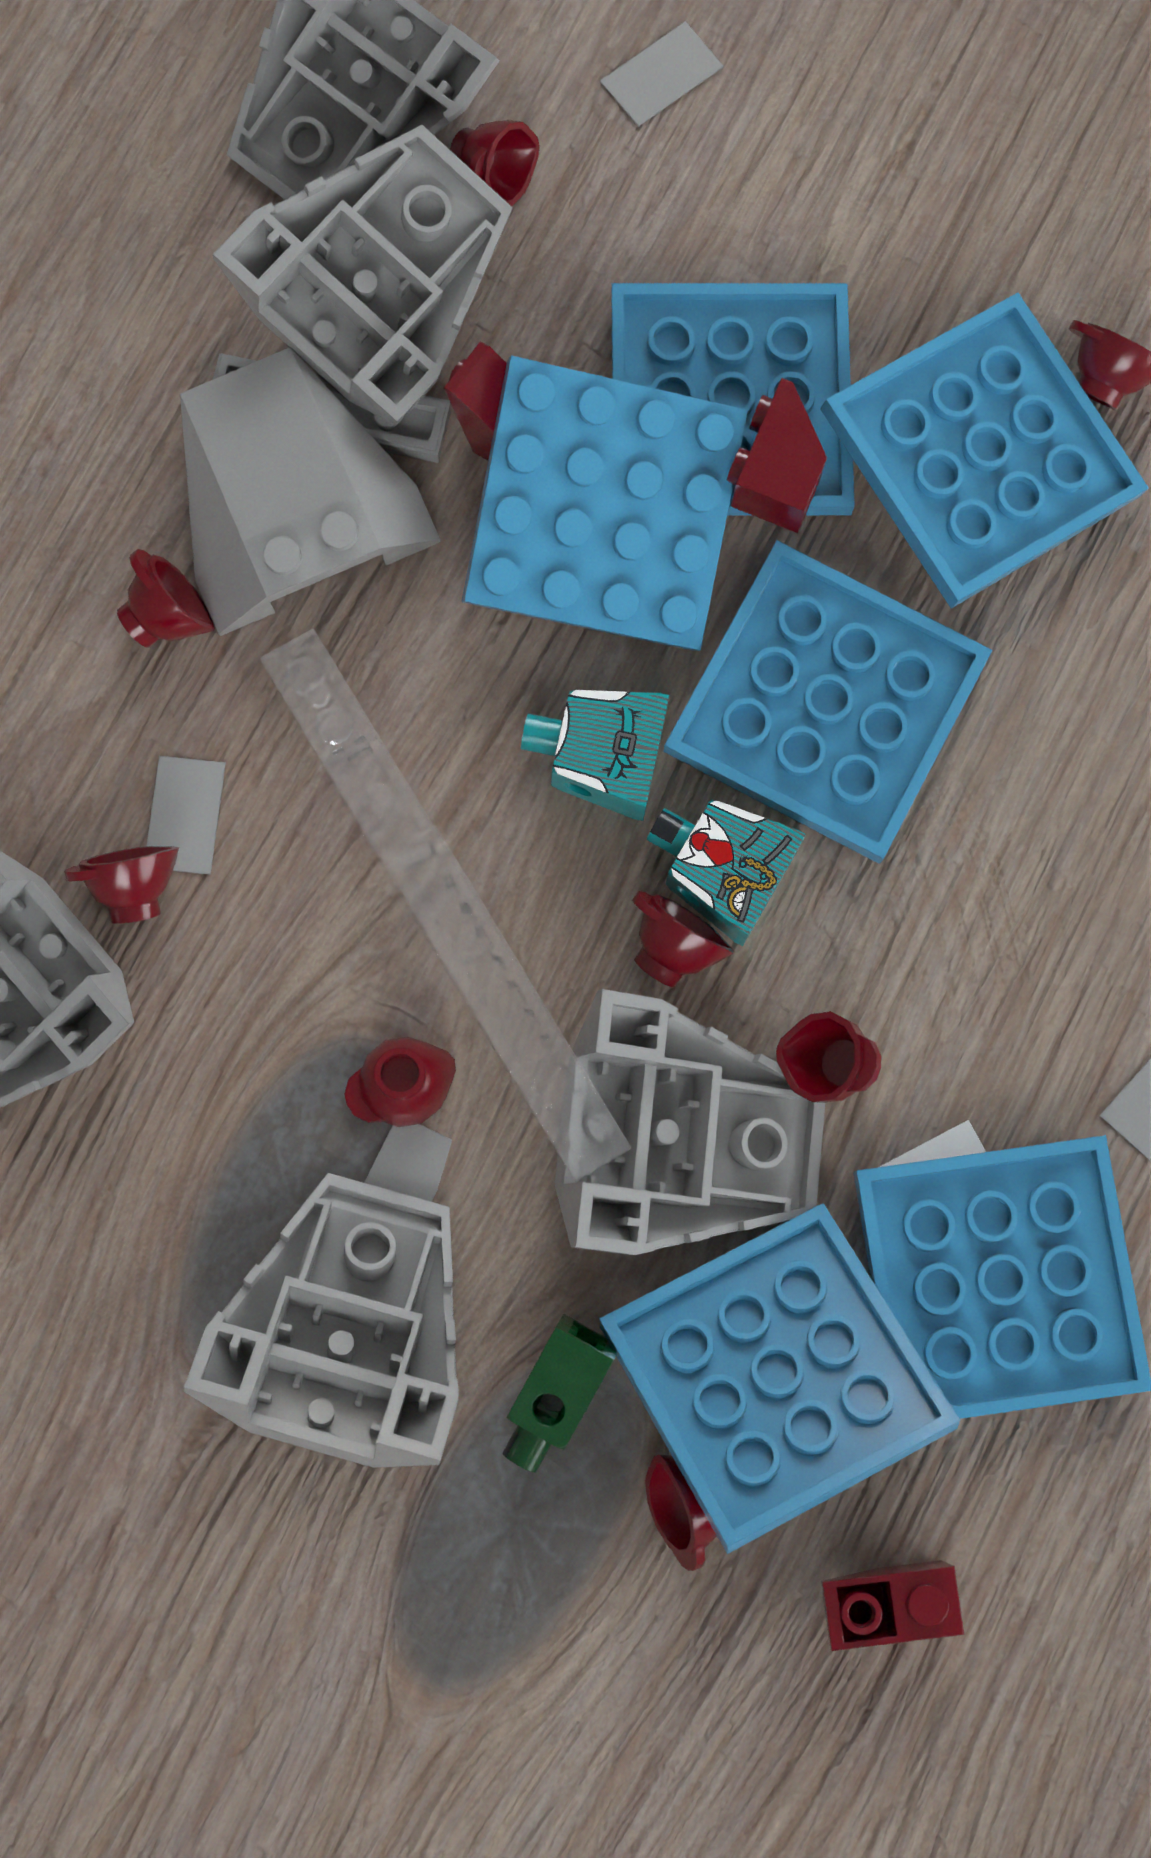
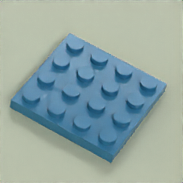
M612 283V379L748 410L741 448L749 451L758 434L750 430L749 427L762 395L773 398L781 378L793 382L827 456L821 480L806 515H852L855 507L853 458L820 410L827 398L851 385L847 283ZM733 485L727 516H753L731 507L735 485Z
M1019 292L825 400L820 408L950 608L957 606L1142 496L1149 489Z
M511 355L507 360L461 602L678 648L701 651L733 489V483L727 481V477L734 458L741 447L748 410Z
M776 540L666 741L663 752L881 864L993 650Z
M1106 1135L856 1170L853 1172L870 1278L959 1419L1151 1391L1150 1371Z
M824 1203L599 1318L600 1328L609 1345L617 1352L616 1357L727 1554L958 1429L960 1423L959 1417Z

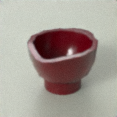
M514 120L480 124L476 129L463 128L455 135L450 146V151L510 206H513L525 194L536 167L540 149L538 137L524 122Z
M1076 320L1072 321L1069 330L1082 338L1077 359V365L1081 373L1078 382L1089 399L1116 410L1123 396L1136 393L1151 384V351L1101 326L1091 323L1085 324Z
M137 549L130 555V563L136 576L128 588V601L117 609V615L125 630L136 642L149 648L159 639L174 642L215 630L214 622L202 598L180 570L165 558L154 554L151 556L145 550Z
M146 846L97 855L82 860L77 866L66 869L64 871L66 881H84L94 899L108 907L111 923L113 924L132 923L150 919L161 914L158 898L168 884L176 864L179 847Z
M638 891L632 899L633 903L643 912L639 930L642 948L634 958V961L644 972L662 984L675 987L683 975L696 974L735 953L732 947L714 928L678 903L657 894L651 896L642 891Z
M831 1011L810 1014L803 1018L781 1037L776 1047V1060L788 1085L794 1093L815 1103L843 1101L856 1092L866 1091L877 1080L881 1070L882 1056L876 1043L865 1037L857 1024Z
M402 1037L385 1040L367 1054L362 1068L348 1079L344 1093L346 1104L355 1117L367 1123L385 1122L396 1127L422 1124L443 1105L456 1072L455 1059L448 1051L414 1038Z
M655 1455L645 1479L647 1503L655 1526L667 1546L672 1549L681 1566L688 1571L697 1570L705 1562L704 1548L717 1535L674 1458L671 1455Z

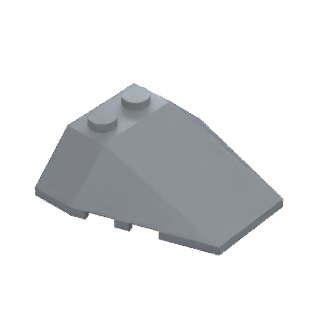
M277 0L269 29L264 27L259 44V47L263 50L253 84L249 82L247 84L227 156L283 199H287L304 190L307 183L321 176L323 179L330 177L355 164L356 158L420 125H423L435 135L466 111L499 63V59L454 25H446L414 0Z
M420 125L356 158L355 164L330 177L323 179L321 176L307 183L305 189L275 205L270 202L255 210L213 253V259L256 317L288 347H291L299 357L348 401L397 425L437 382L511 214L512 207L429 130Z
M291 347L180 393L195 581L220 636L274 614L275 610L271 604L272 601L379 555L382 556L385 565H388L441 542L417 485Z
M0 851L1 1108L91 1066L134 1024L122 970L42 877Z
M606 989L598 990L568 1058L555 1176V1189L571 1248L638 1255L678 1244L705 1240L722 1234L788 1221L817 1206L825 1103L811 1102L794 1093L776 1061L763 1054L755 1055L728 1040V1035L712 1026L706 1028L678 1013L677 1007L662 999Z
M328 1173L282 1230L280 1239L259 1265L255 1264L243 1279L244 1285L222 1312L218 1311L206 1326L188 1374L184 1392L250 1433L369 1467L440 1465L459 1400L452 1292L450 1208L445 1205Z

